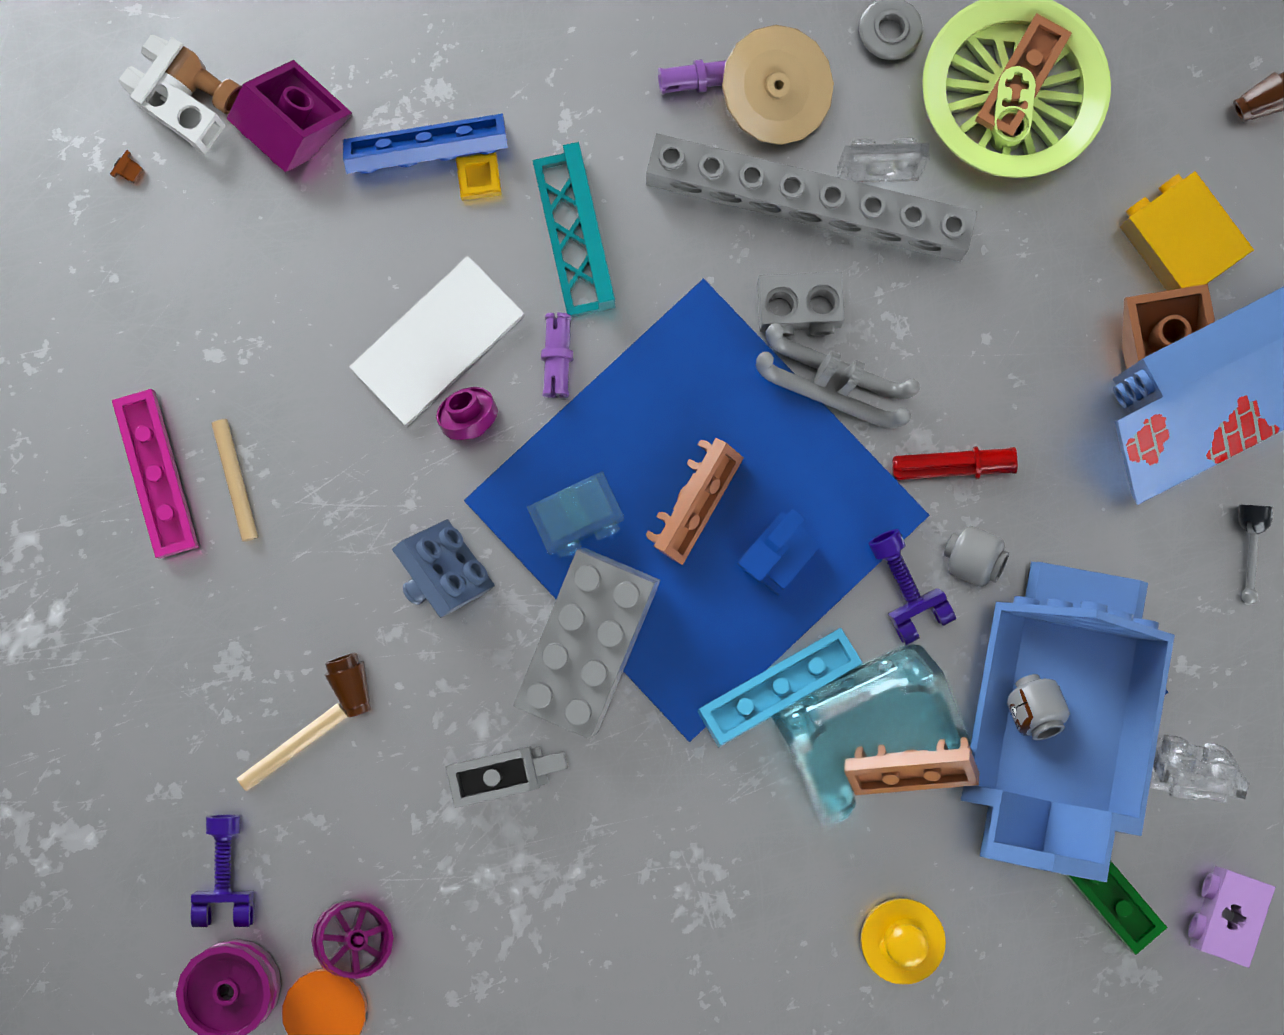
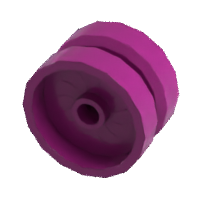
M241 939L218 942L192 958L180 974L176 990L179 1013L188 1028L198 1035H247L269 1017L278 1003L281 990L279 968L271 955L254 942ZM225 984L233 988L234 994L232 997L228 995L229 987Z

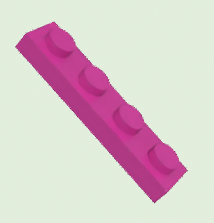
M148 389L112 400L155 558L161 559L198 548L199 545L156 392L153 389Z

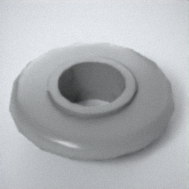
M905 0L875 1L867 7L861 16L859 25L861 41L867 50L875 56L887 60L904 58L915 51L921 41L923 32L920 14L913 5ZM888 20L895 21L902 28V35L895 39L886 38L880 32V24Z

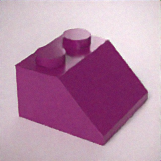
M292 60L243 83L226 119L286 173L309 161L344 125L352 112L295 60Z

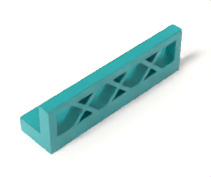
M579 142L563 145L564 153L532 160L567 314H570L571 318L616 308ZM566 164L569 179L561 191L545 182L543 169ZM570 187H572L574 200L566 195ZM548 192L556 196L552 205L550 204ZM561 201L577 209L578 217L570 230L554 221L553 214ZM579 226L581 227L583 239L574 234ZM557 231L565 235L561 244L559 243ZM571 239L586 249L587 256L579 269L565 262L562 257V252ZM588 264L592 278L583 273ZM566 270L574 274L570 283H568ZM579 278L595 288L596 302L578 306L573 305L571 291Z

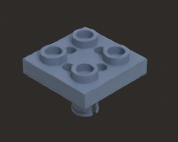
M448 519L402 540L392 549L412 577L411 580L403 585L405 597L416 605H420L427 598L440 618L486 594L495 586L487 575L485 567L477 561L463 541L461 533L452 526Z

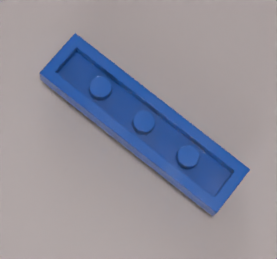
M503 113L343 139V161L346 174L356 172L369 174L380 168L393 166L411 167L423 161L436 159L449 161L460 155L473 153L491 154L499 149L508 148Z

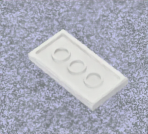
M467 255L352 363L349 368L408 427L525 315Z

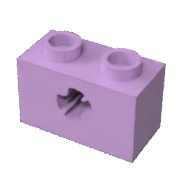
M1215 866L1213 874L1209 873L1206 876L1202 886L1201 894L1205 899L1200 914L1196 913L1189 925L1188 935L1191 937L1189 946L1249 968L1276 887ZM1224 909L1234 912L1232 921L1222 918Z

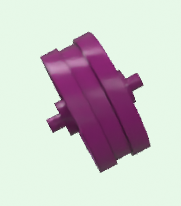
M344 901L332 905L320 915L314 925L311 942L314 956L322 968L335 976L359 979L371 976L383 967L391 954L394 938L391 923L383 911L371 903ZM358 908L352 928L349 927L340 912L341 910ZM367 911L373 915L379 925L363 931L360 929ZM332 917L335 918L341 928L338 935L324 934L325 928ZM377 933H381L379 951L367 944L368 937ZM323 941H336L340 947L328 959L324 951ZM348 950L350 953L351 972L343 971L334 966ZM363 950L375 958L369 965L360 970L358 951Z

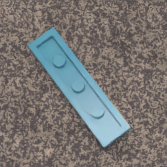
M839 628L704 705L697 712L719 748L860 667L863 662L842 628Z

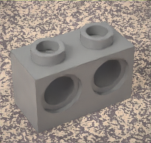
M842 272L759 275L757 293L760 332H766L769 325L779 323L783 327L784 337L793 336L794 330L809 329L811 335L821 336L834 334L835 328H841L845 316ZM817 296L825 297L830 301L832 310L826 314H819L812 309L810 300ZM776 298L785 299L791 306V312L785 316L775 315L770 310L769 303Z

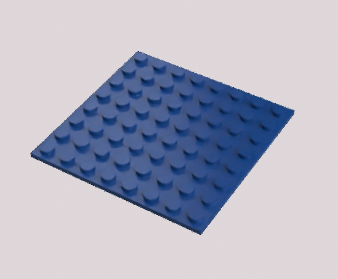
M704 278L464 499L465 503L555 599L558 597L576 550L587 548L661 580L623 672L689 742L706 727L697 712L699 708L766 671L883 560L875 558L868 544L873 538L889 530L899 529L904 540L930 516L823 403L776 385L759 374L755 365L758 355L762 352L772 354L775 366L793 374L795 373ZM715 438H718L728 443L744 459L685 562L681 565L654 547L655 543L646 537V533L650 531L658 535L664 529L666 523L656 516L658 512L672 515L680 490L688 483L692 474L696 473L687 465L688 460L691 459L697 463L703 461L707 452L697 445L699 441L705 440L712 444ZM794 508L806 518L800 526L821 543L822 546L780 595L777 596L768 586L761 581H756L737 563L782 511L788 514Z

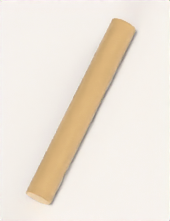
M228 420L214 421L211 424L242 542L258 538Z
M337 703L237 778L240 785L246 791L251 789L347 717L346 711Z

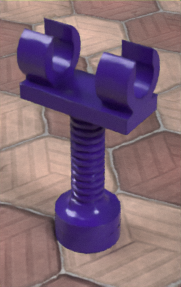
M899 529L884 532L868 543L876 559H885L899 589L902 590L901 593L905 601H907V604L888 613L902 643L904 642L905 645H908L920 639L910 618L929 608L937 622L941 623L942 626L956 620L955 613L942 590L936 588L922 596L918 592L919 590L913 581V577H911L912 575L906 563H904V559H902L901 550L906 544Z
M239 815L206 816V834L212 835L216 841V850L214 851L216 853L214 855V861L216 862L214 863V866H216L214 867V870H216L214 872V883H216L214 887L216 888H214V891H196L191 894L192 927H208V925H211L212 903L234 902V927H250V925H253L254 891H232L230 888V840L233 835L240 833Z

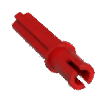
M974 446L972 451L900 455L893 457L892 472L896 480L974 475L975 479H980V475L1016 474L1018 469L1015 447L979 450L978 446Z

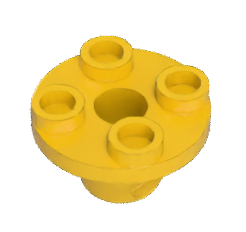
M906 898L886 901L873 908L864 922L861 932L863 956L869 967L886 981L895 984L920 982L937 969L944 956L946 939L943 926L935 913L918 901Z

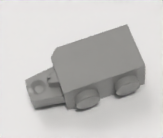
M530 746L445 767L454 808L539 789L541 785L549 784L547 773L567 769L568 765L565 752L543 756L541 746L535 748Z

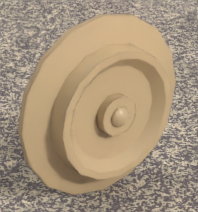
M781 25L755 29L737 42L725 63L722 83L727 110L740 129L758 141L777 145L803 140L821 125L831 107L834 86L829 61L817 42L796 28Z

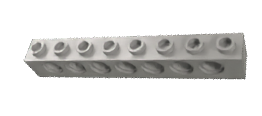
M657 133L646 172V185L959 262H961L969 250L978 212Z

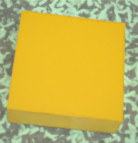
M496 152L456 158L462 201L502 195Z

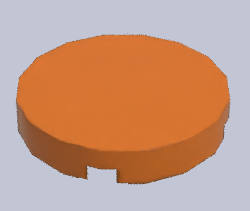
M316 969L301 976L288 990L282 1005L283 1025L288 1035H360L366 1021L367 1000L361 986L354 979L335 976L325 969Z

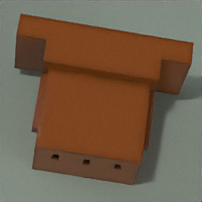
M126 150L122 157H119L114 164L110 175L114 178L120 175L134 184L142 173L143 168L129 158L131 153Z

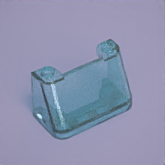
M915 644L899 647L861 665L772 717L823 826L846 819L855 808L856 799L844 772L845 759L855 758L854 754L857 747H863L867 757L877 756L879 745H884L887 753H898L906 750H928L929 752L937 751L938 741L945 739L948 750L959 749L961 738L966 737L971 746V741L944 672L922 646Z

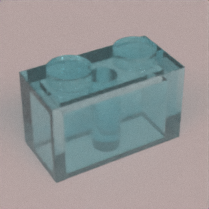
M603 471L527 506L548 554L552 555L557 552L560 558L581 549L580 541L594 534L597 540H601L620 530L618 523L624 521V515Z

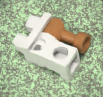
M152 34L141 50L143 56L153 62L151 67L144 74L131 65L119 78V83L130 94V98L141 110L170 128L205 155L226 125L214 111L191 96L198 88L213 96L212 103L215 108L224 114H229L242 86L231 79H226L223 82L218 80L206 70L205 65L193 51L186 48L175 38L171 37L167 41Z

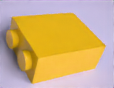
M1196 171L1184 179L1179 173L1158 188L1162 195L1152 202L1147 197H1144L1126 211L1129 218L1120 226L1126 237L1167 291L1208 284L1254 251L1253 247Z

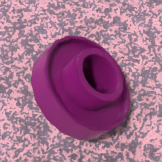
M480 387L464 388L451 394L442 402L437 410L436 419L443 434L448 438L454 440L474 439L480 437L491 427L497 417L498 408L491 393L486 389Z

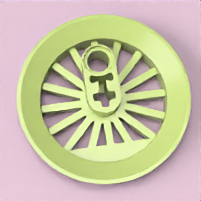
M978 0L954 15L934 39L925 61L922 89L929 120L939 138L951 152L970 166L983 172L1002 177L1025 178L1043 175L1065 166L1090 145L1100 131L1109 108L1111 78L1107 58L1097 37L1080 17L1063 5L1053 0ZM1037 13L1072 32L1054 64L1056 65L1065 58L1072 71L1047 77L1035 97V78L1028 69L1014 66L1006 69L1004 72L1003 70L1009 62L1005 48H1013V55ZM966 45L985 69L957 55V53ZM983 45L993 46L997 63ZM949 66L979 82L947 78ZM1014 75L1021 76V83L1028 85V89L1021 90L1018 104L1027 101V109L1017 106L1004 107L1002 105V101L1010 103L1012 99V88L1005 87L1006 79H1008L1007 82H1010ZM1000 77L994 110L995 126L992 131L987 128L979 144H977L966 133L979 124L975 122L979 112L961 126H958L952 114L983 106ZM1076 81L1078 94L1044 89ZM946 91L978 94V96L948 103ZM1046 103L1077 107L1075 119ZM1018 110L1025 113L1023 120L1017 128V136H1007L997 129V119L1001 120L1004 116L1010 114L1016 115ZM1040 116L1064 128L1068 133L1059 140ZM1031 127L1048 148L1036 152L1030 133ZM988 142H990L994 149L1000 151L1001 154L986 149ZM1022 144L1025 155H1010L1012 151Z

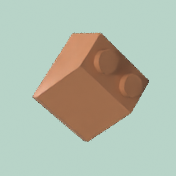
M1208 284L1131 296L1124 299L1122 350L1126 369L1150 354L1215 322Z

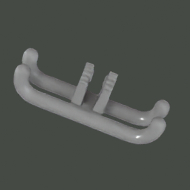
M773 323L767 328L765 338L775 351L818 370L813 382L775 366L772 354L762 352L758 355L755 366L759 374L766 380L881 427H901L911 419V413L906 408H899L893 412L885 411L848 395L858 385L888 398L908 399L915 396L920 390V384L915 379L907 380L904 383L886 380L864 371L865 363L856 360L850 365L840 361L841 354L832 350L828 355H825L783 336V327L779 323Z

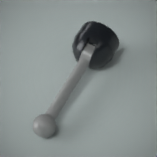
M1239 505V524L1250 534L1246 589L1243 590L1241 598L1246 604H1254L1258 600V593L1255 590L1258 535L1265 532L1271 526L1273 507Z

